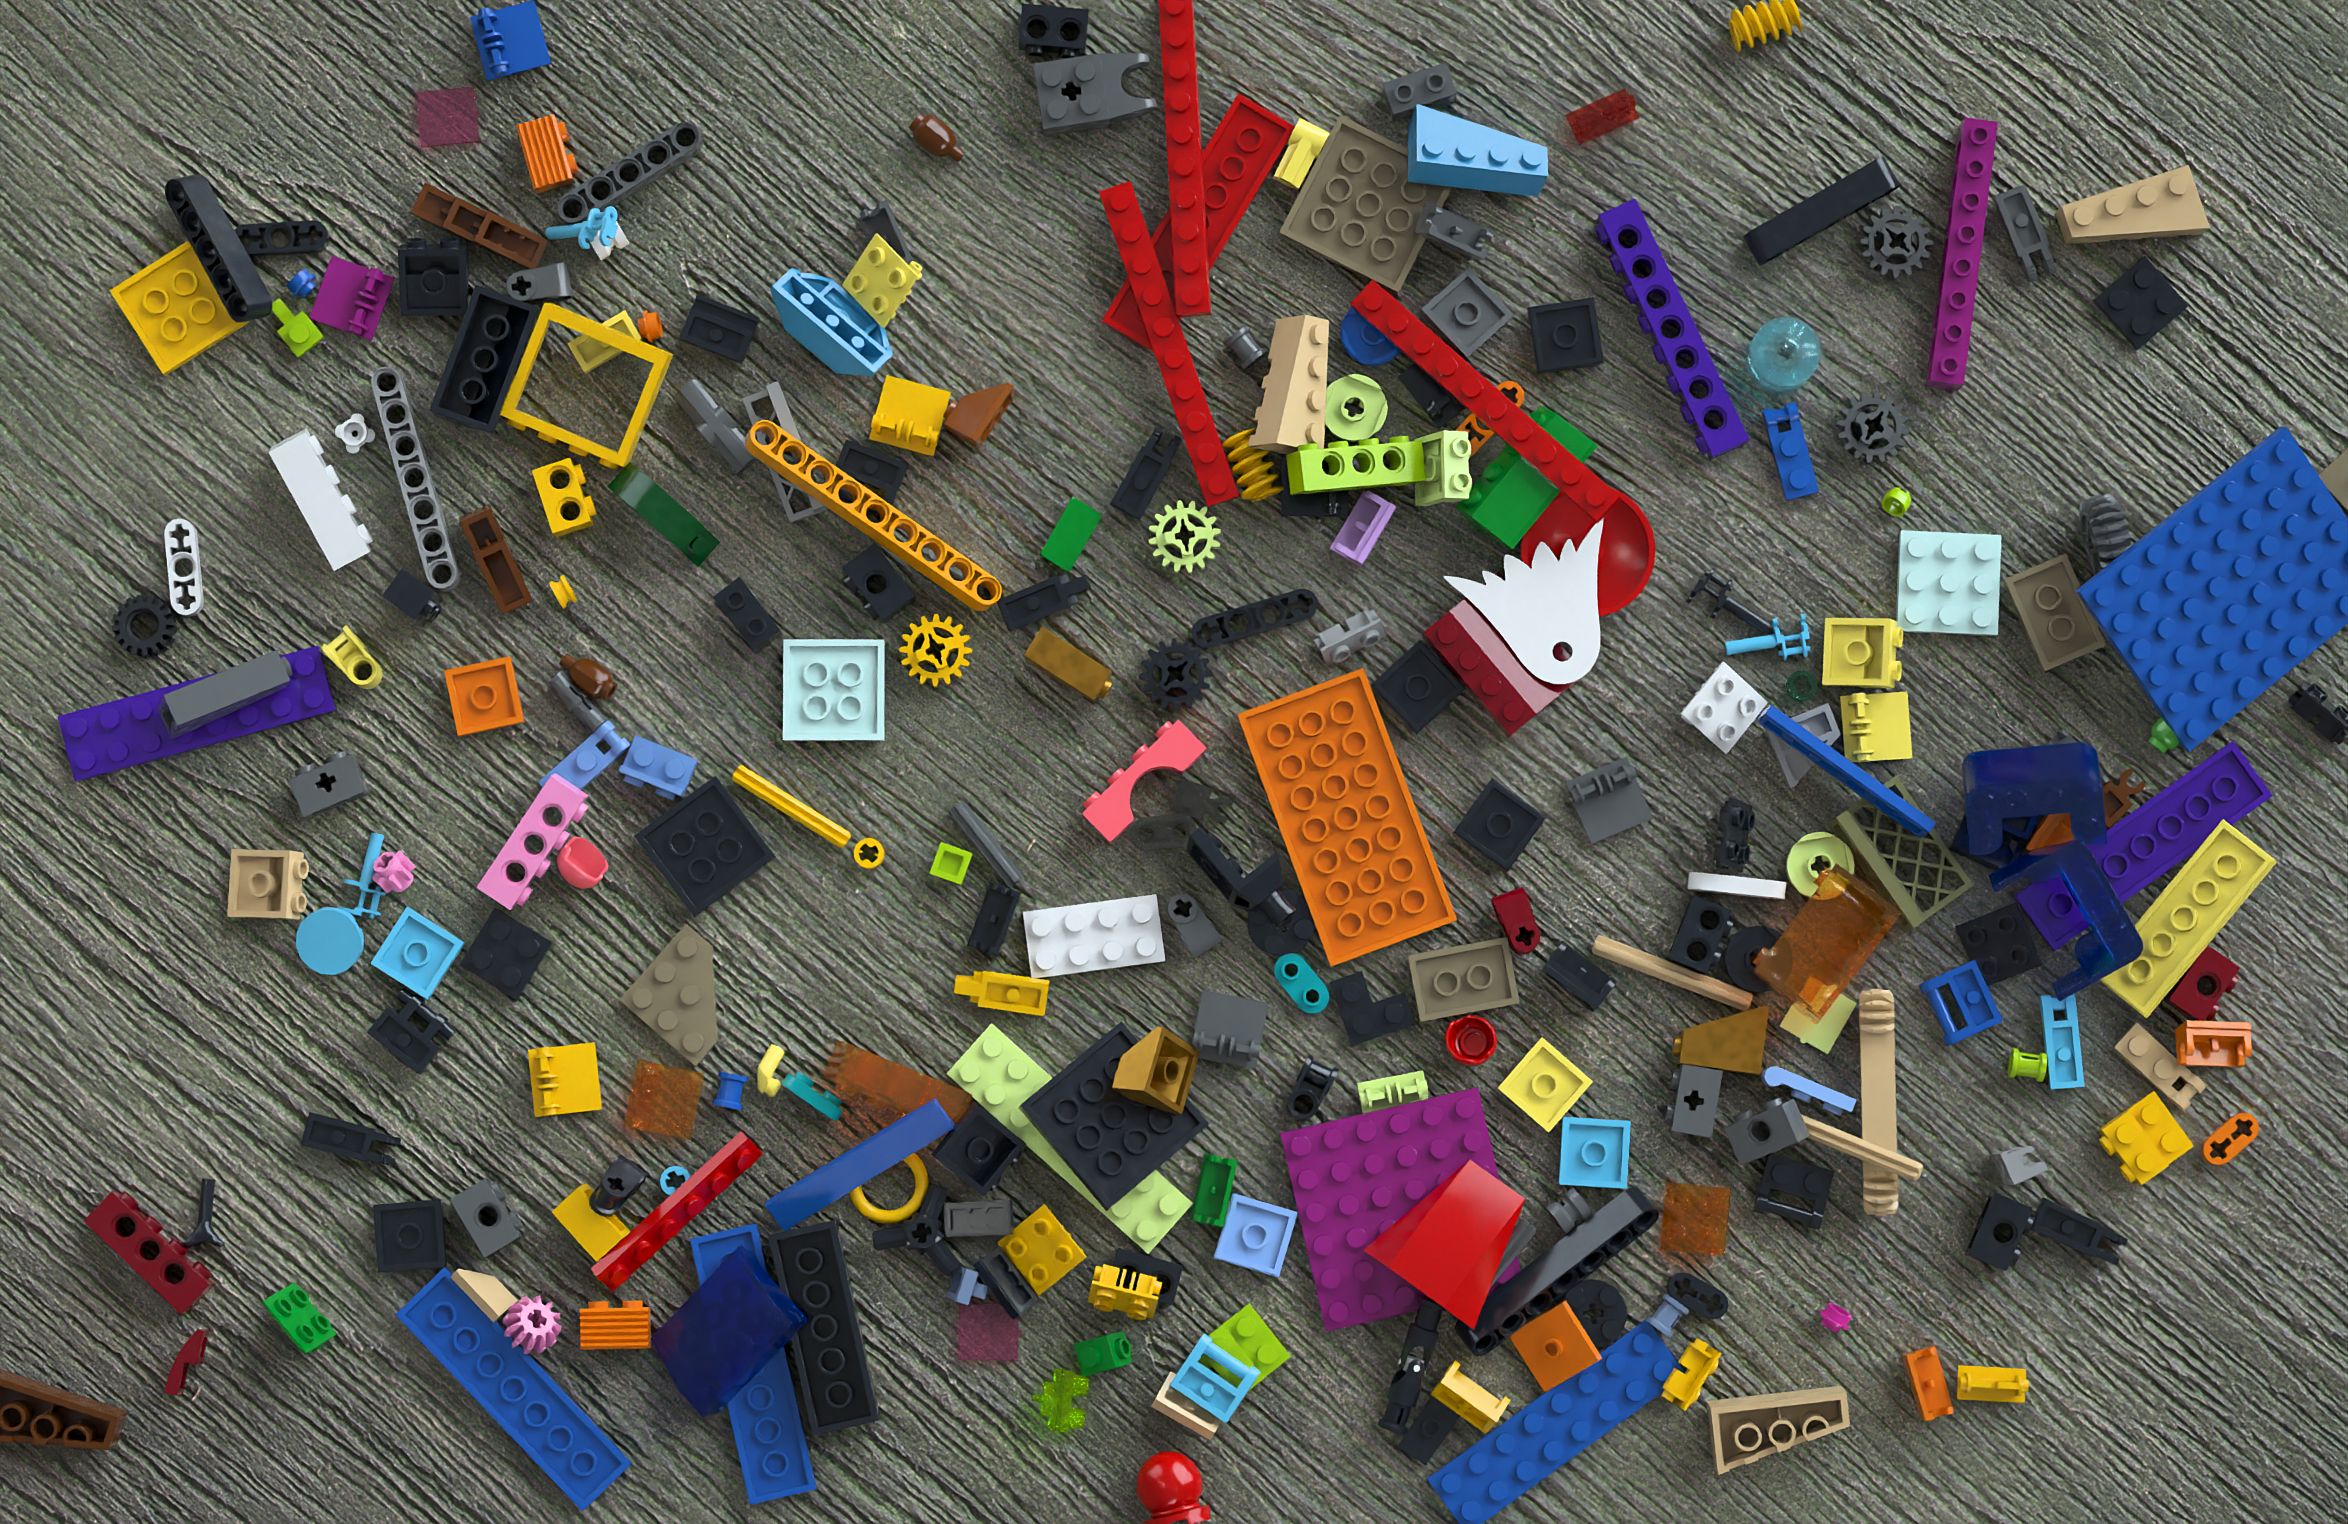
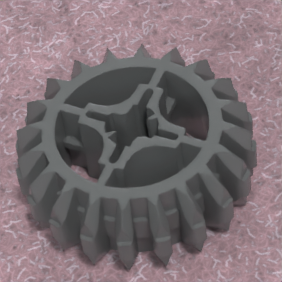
M2110 494L2091 496V498L2081 502L2079 510L2080 532L2088 562L2094 575L2132 546L2128 525H2126L2121 506Z

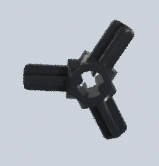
M930 1184L919 1213L914 1212L910 1220H904L903 1226L876 1230L872 1233L875 1250L880 1251L907 1246L908 1251L917 1250L921 1256L926 1253L944 1276H949L960 1266V1262L941 1240L945 1237L940 1231L943 1222L938 1221L948 1195V1190L942 1186ZM925 1223V1228L930 1227L932 1235L926 1237L927 1242L920 1243V1238L915 1239L913 1231L918 1230V1224Z

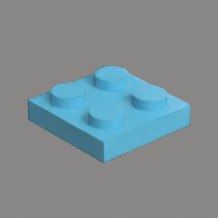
M406 907L370 964L429 1000L465 942L413 909Z
M1562 1117L1558 1185L1627 1189L1631 1121Z

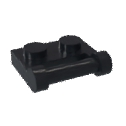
M846 439L836 467L856 481L886 492L883 500L893 506L909 464ZM838 491L840 499L853 503V497L848 491ZM868 509L869 511L877 513V517L880 518V515L877 511L873 509Z
M1768 1154L1753 1212L1764 1214V1212L1808 1223L1809 1228L1819 1230L1834 1171L1775 1154ZM1773 1189L1814 1201L1812 1211L1768 1199L1769 1191Z

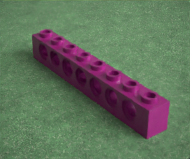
M1965 117L1959 125L1925 383L1927 387L1958 391L1964 385L1998 126L1996 121Z

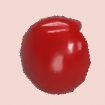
M1466 1015L1456 1021H1451L1448 1025L1444 1038L1447 1052L1455 1062L1464 1066H1477L1488 1061L1494 1055L1497 1037L1495 1029L1486 1019Z

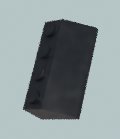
M476 285L429 411L435 417L493 434L540 308Z

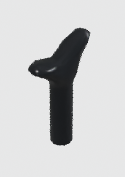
M202 1178L198 1223L190 1237L182 1243V1246L185 1248H191L206 1241L218 1247L225 1245L211 1226L215 1179Z

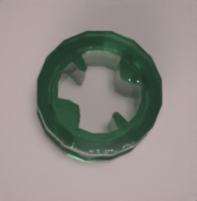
M1796 671L1786 681V692L1795 701H1806L1815 694L1817 680L1809 671ZM1801 677L1807 679L1806 685L1810 687L1808 694L1806 691H1803L1802 695L1796 693L1797 687L1793 685L1795 678L1797 681Z

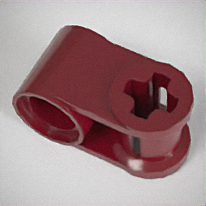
M1519 887L1491 898L1494 912L1504 930L1511 949L1518 954H1529L1534 951L1540 941V931L1524 888ZM1519 930H1523L1525 934H1532L1533 937L1529 941V946H1525L1524 942L1517 943L1516 938L1520 934Z

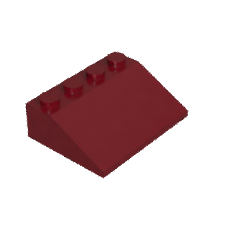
M1500 572L1495 574L1505 581V578L1500 574ZM1467 597L1423 632L1422 635L1423 639L1508 739L1578 681L1567 684H1553L1533 675L1519 660L1500 632ZM1559 642L1554 645L1552 654L1556 660L1565 662L1571 658Z

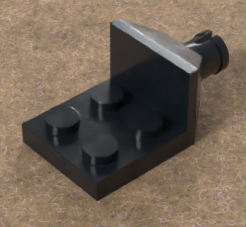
M1199 827L1189 836L1186 852L1233 907L1256 912L1260 908L1272 920L1276 928L1296 912V909L1282 895L1283 879L1280 860L1276 854L1272 855L1243 878L1241 876L1243 870L1232 857L1227 859L1219 850L1222 847L1220 842L1210 831L1205 833Z

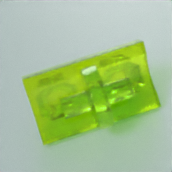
M1054 1368L1053 1382L1044 1381L1042 1394H1032V1401L1041 1402L1040 1415L1049 1416L1047 1429L1068 1433V1429L1084 1427L1085 1410L1071 1408L1072 1395H1087L1089 1378L1077 1375L1075 1371Z

